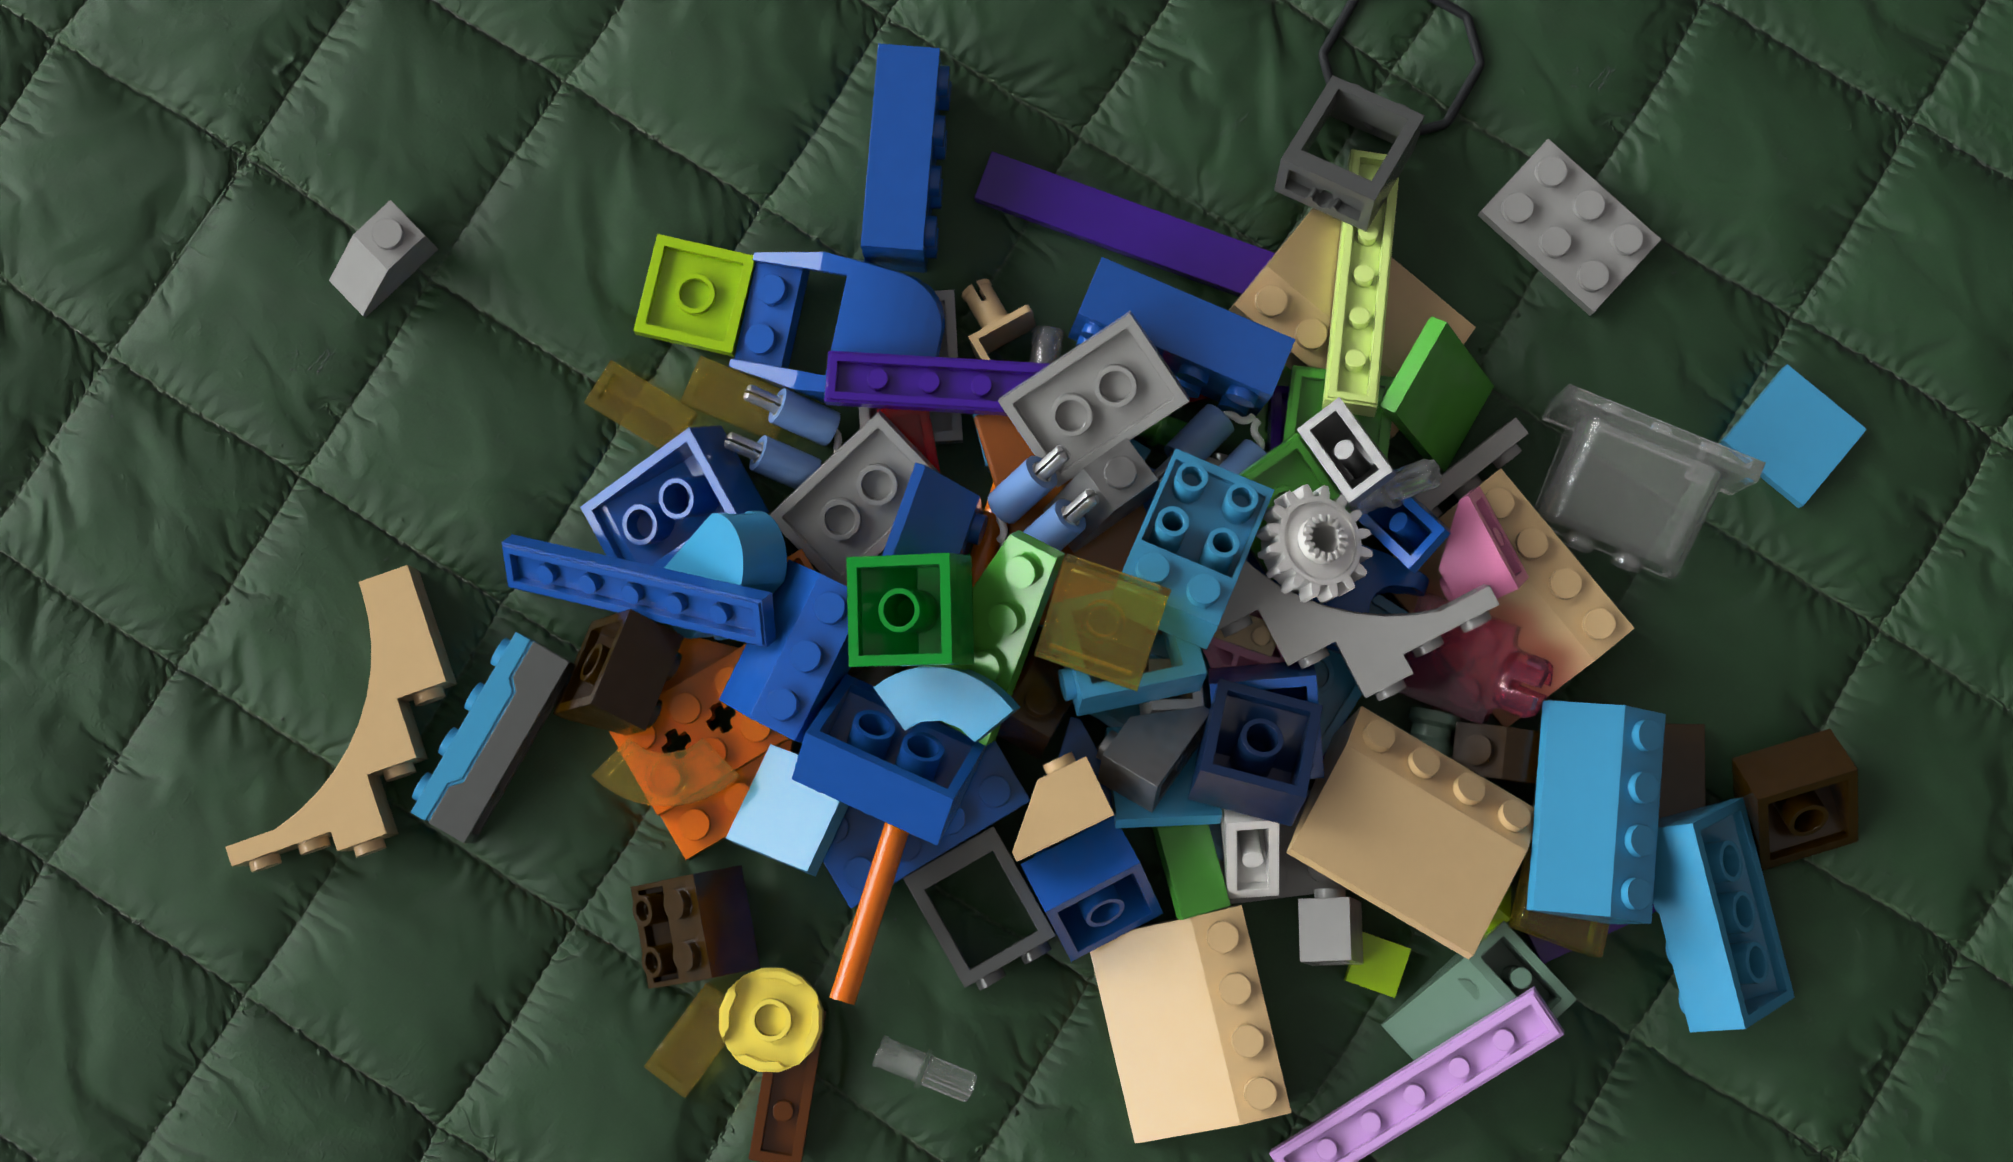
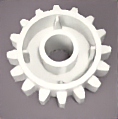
M1305 484L1293 492L1289 490L1274 500L1275 505L1267 509L1263 519L1267 522L1266 526L1259 529L1256 534L1261 539V551L1257 553L1258 558L1264 560L1268 569L1267 577L1269 579L1274 578L1282 586L1281 592L1284 594L1291 591L1299 594L1300 602L1304 603L1315 597L1318 598L1320 603H1326L1337 596L1340 597L1355 588L1354 582L1365 577L1367 574V570L1360 563L1371 558L1373 551L1363 547L1361 540L1370 536L1371 532L1370 529H1358L1356 521L1362 515L1360 509L1349 513L1345 509L1347 500L1343 494L1331 500L1329 486L1325 485L1312 492L1310 486Z

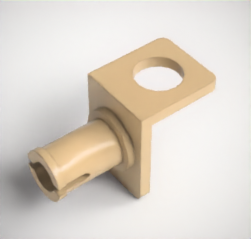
M981 279L976 281L980 288L979 293L984 301L980 299L972 284L962 292L961 297L968 304L982 328L968 336L973 354L976 359L991 360L988 356L990 352L1031 331L1036 327L1033 311L1029 305H1024L1012 313H1007L994 291L991 281L989 279Z

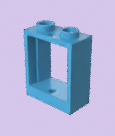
M1115 588L1055 601L1051 620H1046V634L1051 651H1060L1064 669H1059L1058 672L1061 692L1065 701L1073 700L1077 717L1201 690L1207 670L1200 647L1162 631L1172 667L1092 684L1075 622L1119 613L1108 608Z

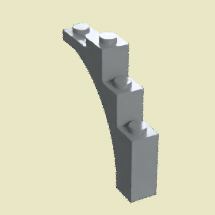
M1245 560L1216 631L1221 630L1224 637H1228L1251 625L1253 622L1249 614L1258 610L1286 664L1290 666L1298 662L1301 669L1307 668L1329 656L1330 654L1326 646L1335 642L1362 695L1368 698L1375 694L1378 701H1381L1405 689L1407 685L1403 679L1414 674L1404 654L1412 650L1416 658L1444 644L1441 637L1442 634L1458 626L1465 633L1483 625L1492 619L1488 610L1500 604L1491 587L1483 584L1436 609L1397 614L1353 612L1326 606L1313 600H1309L1306 603L1300 602L1298 594L1292 591L1284 594L1281 592L1282 586L1259 572Z

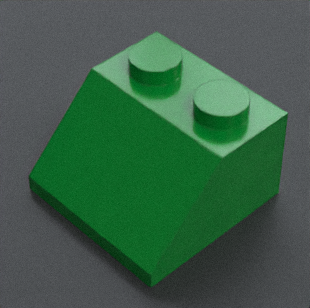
M956 553L846 557L849 667L974 664L972 556Z

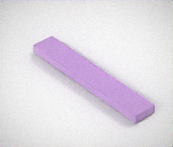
M1535 986L1278 1144L1271 1149L1269 1154L1274 1162H1358L1564 1035V1029Z

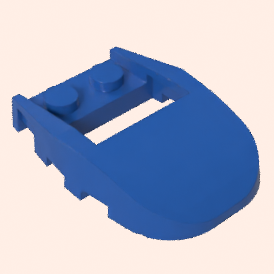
M754 252L752 260L756 263L735 358L730 359L729 367L737 373L747 377L750 374L768 381L775 387L787 388L795 393L816 399L820 403H825L826 374L820 375L788 369L810 270L847 277L831 351L939 357L945 330L944 309L935 291L929 285L922 282V280L871 263L870 261L848 258L827 252Z

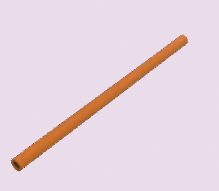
M994 482L992 484L990 492H992L995 489ZM988 500L983 512L984 515L988 516L984 537L979 546L973 544L970 556H972V587L976 578L980 577L990 564L1001 544L996 540L1000 534V528L995 514L988 505ZM886 822L884 823L829 998L854 1006L909 835L908 832Z

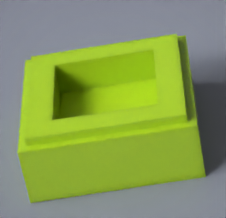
M1362 932L1363 964L1348 965L1344 980L1395 998L1411 948Z

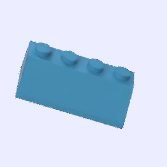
M1553 700L1542 702L1526 910L1604 924H1651L1666 714L1626 705Z
M1743 797L1734 798L1659 819L1653 905L1660 915L1666 938V955L1669 962L1673 965L1679 988V1005L1686 1016L1689 1031L1691 1033L1747 1029L1795 998L1744 799Z

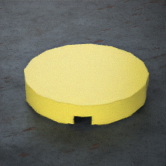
M763 967L743 975L728 989L719 1009V1031L727 1049L740 1064L758 1072H782L799 1065L815 1050L823 1032L824 1009L817 991L802 975L786 968Z

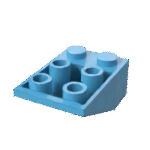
M1175 448L1117 581L1108 608L1207 650L1219 626L1274 489Z

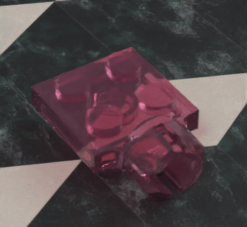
M1426 591L1425 596L1418 597L1413 612L1436 609L1449 601ZM1491 616V620L1468 632L1463 633L1461 627L1458 626L1442 634L1441 637L1444 644L1425 655L1416 658L1412 650L1404 654L1414 674L1403 679L1407 687L1399 693L1478 724H1487L1489 716L1494 709H1502L1523 718L1535 716L1541 709L1542 702L1545 701L1547 695L1524 687L1521 683L1523 682L1537 688H1542L1543 684L1551 686L1553 665L1548 660L1525 652L1518 646L1520 626Z

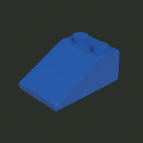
M721 425L687 428L580 507L607 556L664 568L711 513L741 514L746 511L769 513L737 453L724 447V441L730 440L726 438L727 435Z

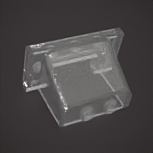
M1568 384L1548 402L1542 420L1564 428L1565 431L1534 508L1555 533L1565 536L1563 543L1566 546L1584 553H1592L1593 549H1597L1611 555L1612 559L1610 562L1624 570L1640 573L1641 568H1644L1668 579H1673L1678 576L1719 491L1731 496L1757 483L1764 469L1765 462Z

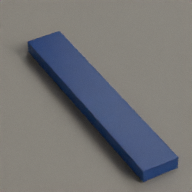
M513 534L502 541L507 582L510 588L617 613L632 609L655 622L766 648L776 640L772 592Z

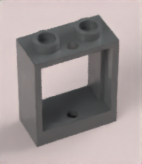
M1332 75L1282 156L1274 191L1366 232L1416 148L1425 115L1411 110L1403 104L1395 103L1370 92L1360 85L1347 82ZM1329 116L1393 144L1372 181L1307 153Z
M994 826L903 878L964 988L976 983L979 991L1005 977L1006 973L1002 967L1016 958L1021 957L1026 965L1052 950L1047 941L1055 937L1056 934ZM993 851L1036 926L1037 931L970 969L926 889Z

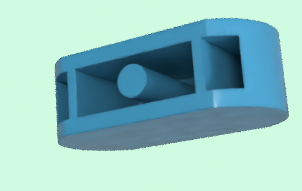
M746 511L741 514L711 513L664 568L768 591L773 594L785 580L787 569L786 546L778 524L769 514L763 511ZM672 626L684 638L714 637L715 640L728 639Z

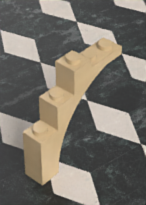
M405 565L359 582L369 620L371 671L361 718L349 747L327 781L297 813L274 830L226 846L232 867L250 866L252 873L281 864L280 854L299 848L300 854L306 855L331 846L329 840L331 836L337 851L354 850L356 858L385 849L384 839L399 834L380 776L384 775L386 782L409 776L416 772L414 764L428 759L409 701L414 700L415 706L433 703L445 697L443 689L457 685L418 569Z

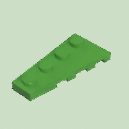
M1020 530L1011 533L972 588L974 664L940 666H950L963 670L969 669L992 680L1012 697L1065 553ZM942 722V723H944V724L950 726L951 728H953V729H955V730H957V731H959V732L965 734L960 728L955 727V726L950 725V724H947V723H945V722ZM1001 724L978 742L987 746L995 741Z

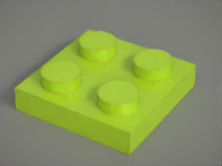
M657 234L633 330L634 333L639 336L734 357L756 263L752 260L753 255Z

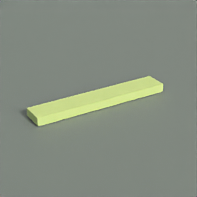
M1351 149L1347 170L1372 181L1387 154ZM1399 177L1366 232L1343 221L1341 223L1322 409L1340 397L1355 415L1374 417L1377 410Z

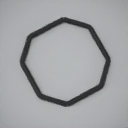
M1360 0L1347 1L1319 50L1318 58L1326 85L1333 75L1328 54ZM1449 0L1428 1L1463 20L1475 65L1444 119L1423 124L1419 136L1446 129L1453 123L1485 65V58L1473 17L1467 10Z

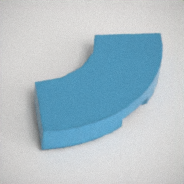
M950 666L914 667L896 673L873 687L904 730L913 728L922 722L942 721L960 728L974 742L982 740L1020 709V706L992 680L972 670H963Z

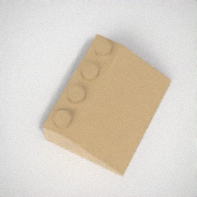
M1314 208L1311 209L1228 310L1296 339L1285 364L1290 370L1293 365L1326 369L1342 221ZM1392 257L1380 375L1396 377L1431 316L1447 322L1463 345L1476 327ZM1393 422L1391 424L1390 439L1399 431Z
M1500 468L1479 486L1529 578L1519 589L1497 599L1500 605L1488 610L1492 617L1491 620L1465 633L1458 626L1442 634L1441 637L1444 644L1437 649L1501 726L1509 727L1596 661L1635 628ZM1458 503L1438 518L1449 529H1451ZM1448 537L1419 569L1430 581L1425 596L1391 593L1408 613L1436 609L1449 602L1441 589L1439 581L1440 577H1442L1439 565Z
M1361 706L1333 735L1323 759L1325 778L1315 779L1286 853L1469 960L1474 956L1528 851L1532 839L1534 807Z
M1234 904L1184 920L1174 918L1136 927L1090 952L1135 1144L1238 1126L1292 1113L1242 905Z

